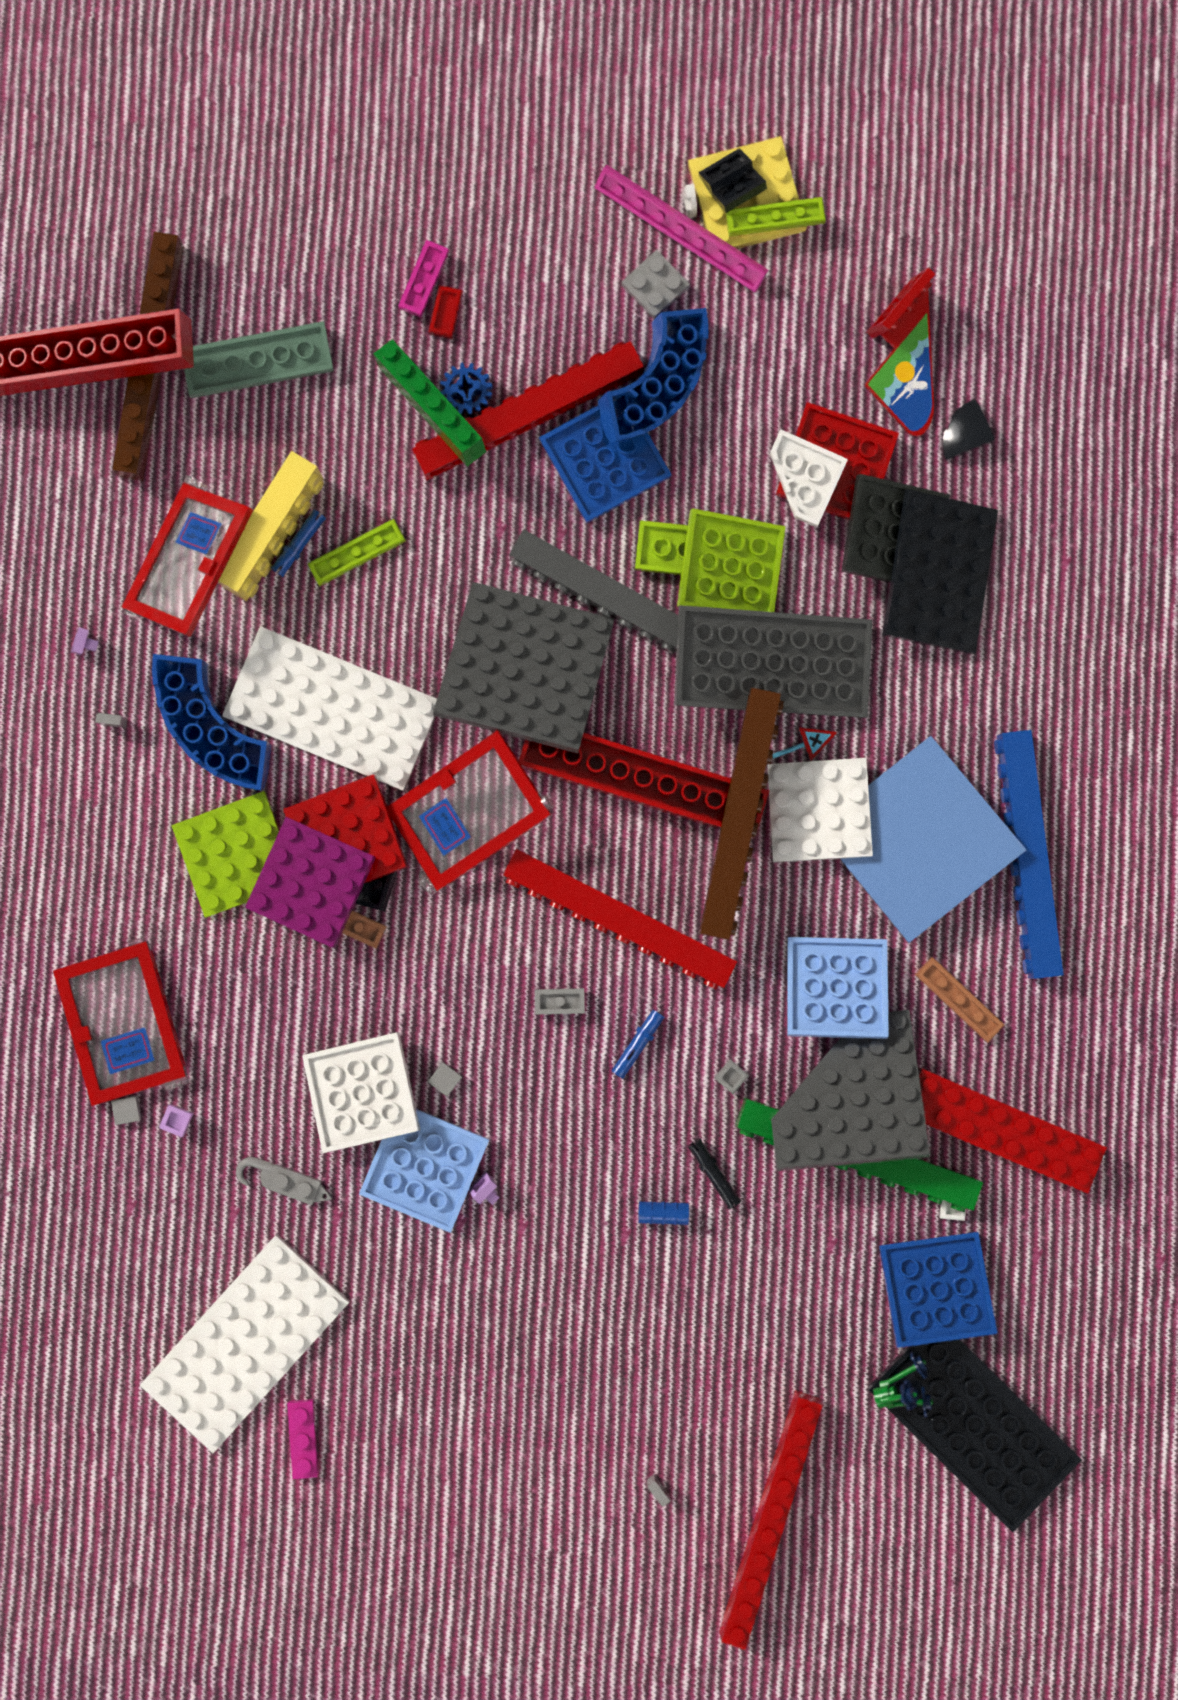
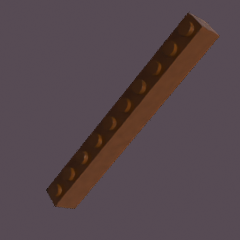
M155 231L153 233L139 315L172 310L174 308L184 245L178 235ZM162 372L128 377L112 467L113 472L120 478L144 480Z
M751 688L749 691L699 934L725 940H730L731 936L736 935L738 921H734L736 911L740 912L743 897L739 896L741 886L745 887L747 883L748 872H744L746 862H751L753 848L749 847L751 837L756 838L759 824L755 823L756 813H761L764 799L760 798L761 788L766 789L769 774H765L766 764L771 765L774 750L770 749L771 740H776L779 725H775L776 716H781L784 701L780 700L781 693Z

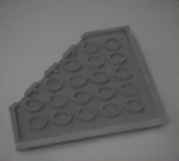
M909 1010L888 1012V1039L840 1038L775 1114L771 1122L777 1171L930 1157Z

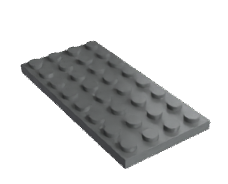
M681 605L679 606L674 706L746 710L749 691L751 688L781 693L780 700L784 701L782 713L868 718L872 620Z

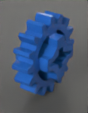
M460 363V369L458 370L452 366V374L444 373L447 381H440V386L444 389L440 392L462 416L464 412H468V416L472 417V411L481 414L480 407L487 408L488 402L486 399H492V393L489 390L493 388L492 383L488 382L489 375H482V367L474 370L473 363H470L468 368H465V365ZM468 376H472V377L476 378L477 380L474 381L473 379H471V378L468 377ZM457 378H459L456 384H452ZM464 382H466L469 388L468 398H466L464 393ZM477 396H480V398H479L476 402L473 403V401L475 400V398H476ZM459 399L461 402L464 403V405L456 402L455 400Z

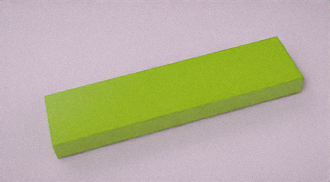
M822 197L735 208L726 213L729 237L819 225L826 222Z
M392 519L307 564L320 587L406 541L395 520Z

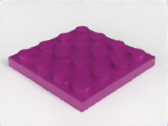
M285 817L245 908L335 948L376 857Z

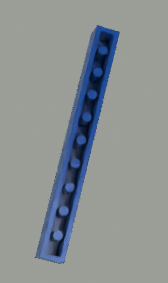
M1032 730L1001 733L997 735V740L994 741L995 753L999 754L1000 759L997 772L998 777L1003 782L1000 795L1002 803L1006 805L1004 824L1026 849L1024 853L1010 863L1011 875L1015 876L1016 886L1013 887L1014 899L1018 900L1019 905L1016 918L1018 925H1021L1022 935H1020L1019 941L1021 949L1025 951L1023 970L1030 979L1062 976L1064 974Z

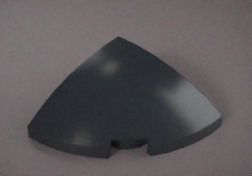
M975 399L962 405L950 418L951 422L948 429L944 431L942 442L945 461L967 454L970 450L990 444L995 440L987 419Z

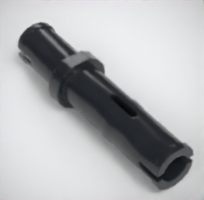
M701 1138L695 1140V1144L694 1142L689 1144L687 1147L699 1163V1169L705 1172L728 1210L734 1207L733 1204L737 1206L742 1200L737 1196L716 1164L715 1156H711Z

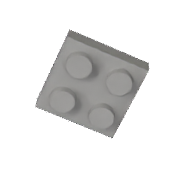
M657 249L621 282V286L653 319L666 310L690 286L686 279Z

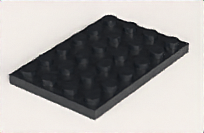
M910 489L905 491L882 636L968 654L976 653L997 522V509Z

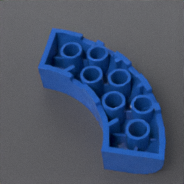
M706 308L661 312L651 322L653 330L652 351L642 375L637 381L624 388L606 392L598 400L604 433L611 443L628 440L657 428L674 415L686 402L698 383L703 362L707 355L705 353L708 339Z
M153 654L152 679L157 698L156 702L168 731L183 751L202 768L218 778L244 788L264 790L268 777L272 744L239 733L222 717L210 693L207 674L208 664L202 659Z

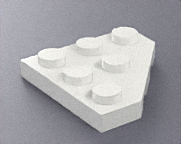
M780 429L770 452L771 459L794 518L817 528L848 459Z

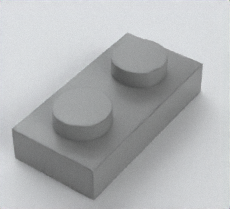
M584 988L535 989V1015L585 1013Z

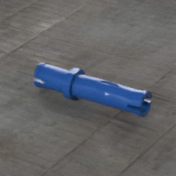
M312 510V513L290 543L284 546L282 554L273 566L270 567L276 572L281 566L282 568L278 572L279 576H285L294 561L300 558L299 554L308 544L309 540L326 520L322 514L315 520L319 514L317 510Z
M653 1009L642 1026L637 1027L636 1035L611 1070L613 1073L624 1079L649 1040L652 1041L654 1039L653 1034L665 1018L663 1015ZM633 1050H635V1051L633 1052V1054L631 1055V1057H630L629 1059H627V1058L629 1057V1055L631 1054V1052H632Z

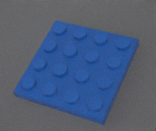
M599 405L539 437L540 443L586 524L672 476L648 432L628 440L611 443L604 433Z
M979 1232L879 1246L896 1348L998 1334Z

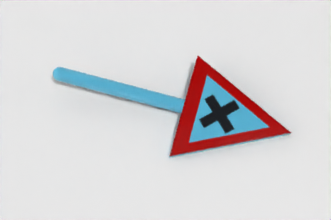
M798 727L803 743L774 753L772 759L805 747L808 758L812 761L838 732Z

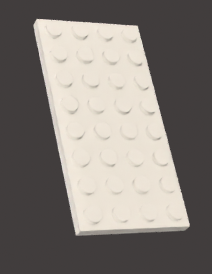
M260 626L222 717L365 776L375 774L378 781L405 791L436 717L433 715L437 698Z
M276 1234L140 1386L205 1447L214 1453L350 1301Z

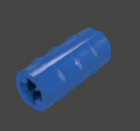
M639 1202L638 1223L688 1225L689 1203Z

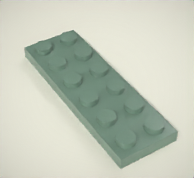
M324 321L193 346L194 367L184 369L190 398L334 371Z

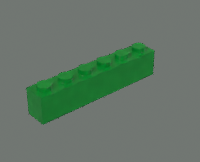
M393 339L373 353L379 369L467 467L486 453L482 437Z

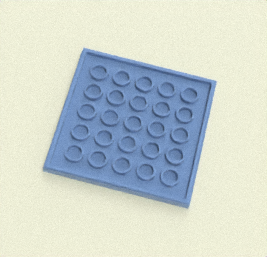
M930 736L868 785L873 856L843 858L840 860L905 940L910 943L1024 853L1026 849L932 736Z

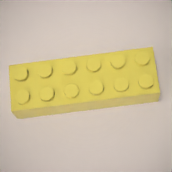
M290 452L254 509L218 581L223 588L245 601L256 594L259 588L258 582L262 576L266 577L272 566L270 563L275 556L278 557L282 553L285 539L288 535L291 536L298 526L297 520L301 514L305 515L311 505L309 501L323 487L324 478L316 465L295 452Z

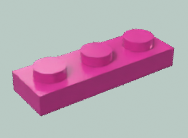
M429 240L425 241L399 302V309L422 318L448 257V248Z
M314 1399L288 1401L292 1479L318 1477Z

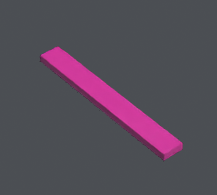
M609 165L603 167L594 187L595 189L754 293L758 291L769 271L768 269Z

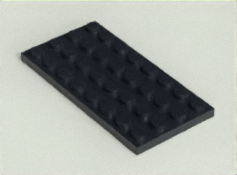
M960 1339L907 1346L867 1389L874 1395V1388L880 1387V1381L887 1380L914 1365L910 1357L911 1352L916 1357L921 1356L926 1361L928 1368L925 1371L927 1375L925 1379L916 1370L890 1386H895L898 1394H901L900 1386L905 1380H909L912 1387L918 1393V1400H922V1387H924L925 1395L930 1394L931 1400H933L932 1410H927V1417H924L923 1406H917L910 1411L906 1406L894 1407L888 1410L1013 1533L1082 1459Z

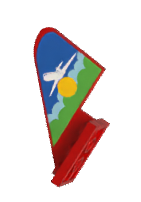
M929 267L908 281L866 332L872 339L881 335L894 349L864 386L909 435L914 437L926 432L934 415L928 289L932 285L930 280L934 277L935 273Z

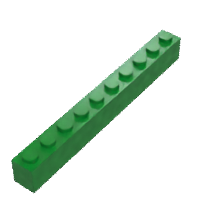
M744 1098L735 1126L740 1129V1134L751 1138L754 1137V1134L764 1137L763 1142L774 1146L771 1119L779 1109ZM919 1158L834 1166L845 1171L848 1170V1167L858 1170L857 1175L867 1179H871L872 1175L881 1178L880 1183L893 1188L895 1184L904 1186L903 1191L918 1196L919 1192L927 1194L928 1200L941 1204L942 1200L952 1203L951 1208L961 1212H965L966 1208L974 1211L983 1184L982 1181Z

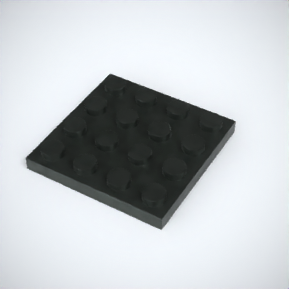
M864 474L857 475L841 572L891 582L905 491L910 489L949 499L950 494Z

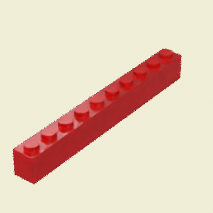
M631 341L627 343L619 342L611 348V351L605 354L602 352L597 353L589 359L590 361L582 365L577 363L571 366L568 372L560 376L559 374L552 375L546 380V383L540 386L532 385L525 389L524 394L517 397L515 395L503 400V404L495 408L493 406L487 407L481 411V415L473 419L468 417L465 420L482 437L485 449L488 451L642 375L644 365ZM438 434L430 440L423 439L415 444L416 447L412 448L413 454L427 481L463 463Z
M518 849L515 850L503 873V876L507 878L506 883L519 889L520 885L529 889L527 894L541 900L542 896L551 900L549 905L563 911L565 907L573 911L572 917L582 922H585L586 918L595 923L593 927L607 934L608 930L617 934L615 939L629 945L630 941L638 944L637 950L651 956L652 952L661 956L659 961L670 967H673L674 963L683 967L682 973L694 979L696 975L704 978L703 984L717 990L718 986L725 988L737 964V961Z
M795 1390L719 1629L722 1643L746 1650L823 1407L819 1397Z

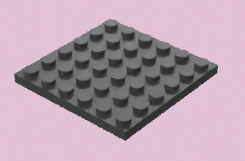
M473 582L433 715L494 732L499 730L502 734L578 753L614 619Z

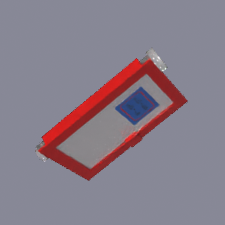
M186 475L121 606L125 609L123 614L135 620L139 616L191 637L253 513V509L207 492L209 487L206 484Z
M499 730L387 806L391 819L424 870L419 874V880L424 889L431 895L450 885L552 815L550 809L554 807L547 795L541 797Z
M142 938L128 941V947L53 970L91 1106L162 1084L165 1091L189 1084L185 1069L186 1064L154 954L150 949L149 942H143Z

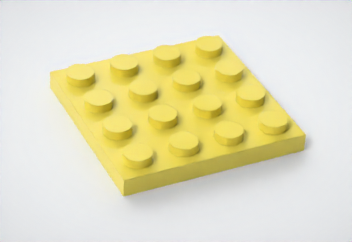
M781 136L688 160V167L705 229L734 248L739 249L806 231L807 227L804 226L729 237L726 213L718 205L699 177L698 172L740 148L752 160L753 168L766 181L767 189L736 208L799 200Z

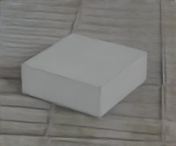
M98 713L96 714L95 722L104 726L126 728L127 719L120 715Z
M729 1059L714 1078L734 1094L749 1075Z
M442 1062L428 1080V1083L447 1097L463 1076Z
M138 1095L111 1101L115 1125L142 1120Z
M654 1474L647 1479V1487L659 1504L664 1507L670 1502L669 1493Z

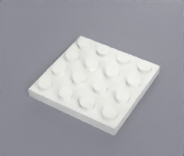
M866 758L767 764L773 863L873 856Z
M399 1032L302 1055L322 1153L420 1131Z

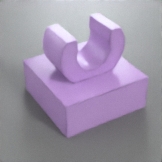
M79 627L74 638L71 653L81 655L83 649L95 652L99 641L87 638L89 630Z
M169 1104L159 1128L179 1137H184L194 1113Z
M486 1171L469 1188L472 1198L479 1204L486 1199L493 1205L499 1199L497 1192L494 1190L497 1185Z

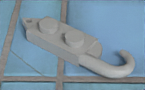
M247 1157L240 1161L236 1168L237 1179L245 1186H248L249 1182L243 1177V1170L248 1166H252L262 1170L260 1175L261 1183L268 1190L309 1205H313L314 1202L332 1199V1196L321 1184L322 1180L278 1164H273L256 1157Z

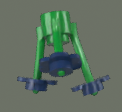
M911 1352L910 1357L914 1365L887 1380L880 1381V1387L874 1388V1398L879 1409L906 1406L910 1411L917 1406H923L924 1417H927V1410H932L933 1400H931L930 1394L925 1395L924 1387H922V1400H918V1393L912 1387L909 1380H905L900 1386L901 1394H898L895 1386H890L916 1370L923 1379L927 1377L925 1372L928 1370L926 1361L921 1356L916 1357Z

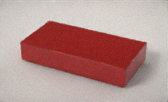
M438 286L428 331L430 335L453 339L463 295L462 290Z

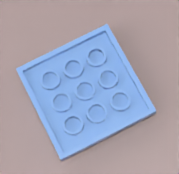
M788 937L787 1036L888 1039L887 939Z
M416 1108L420 1131L381 1140L359 1195L451 1233L490 1139Z

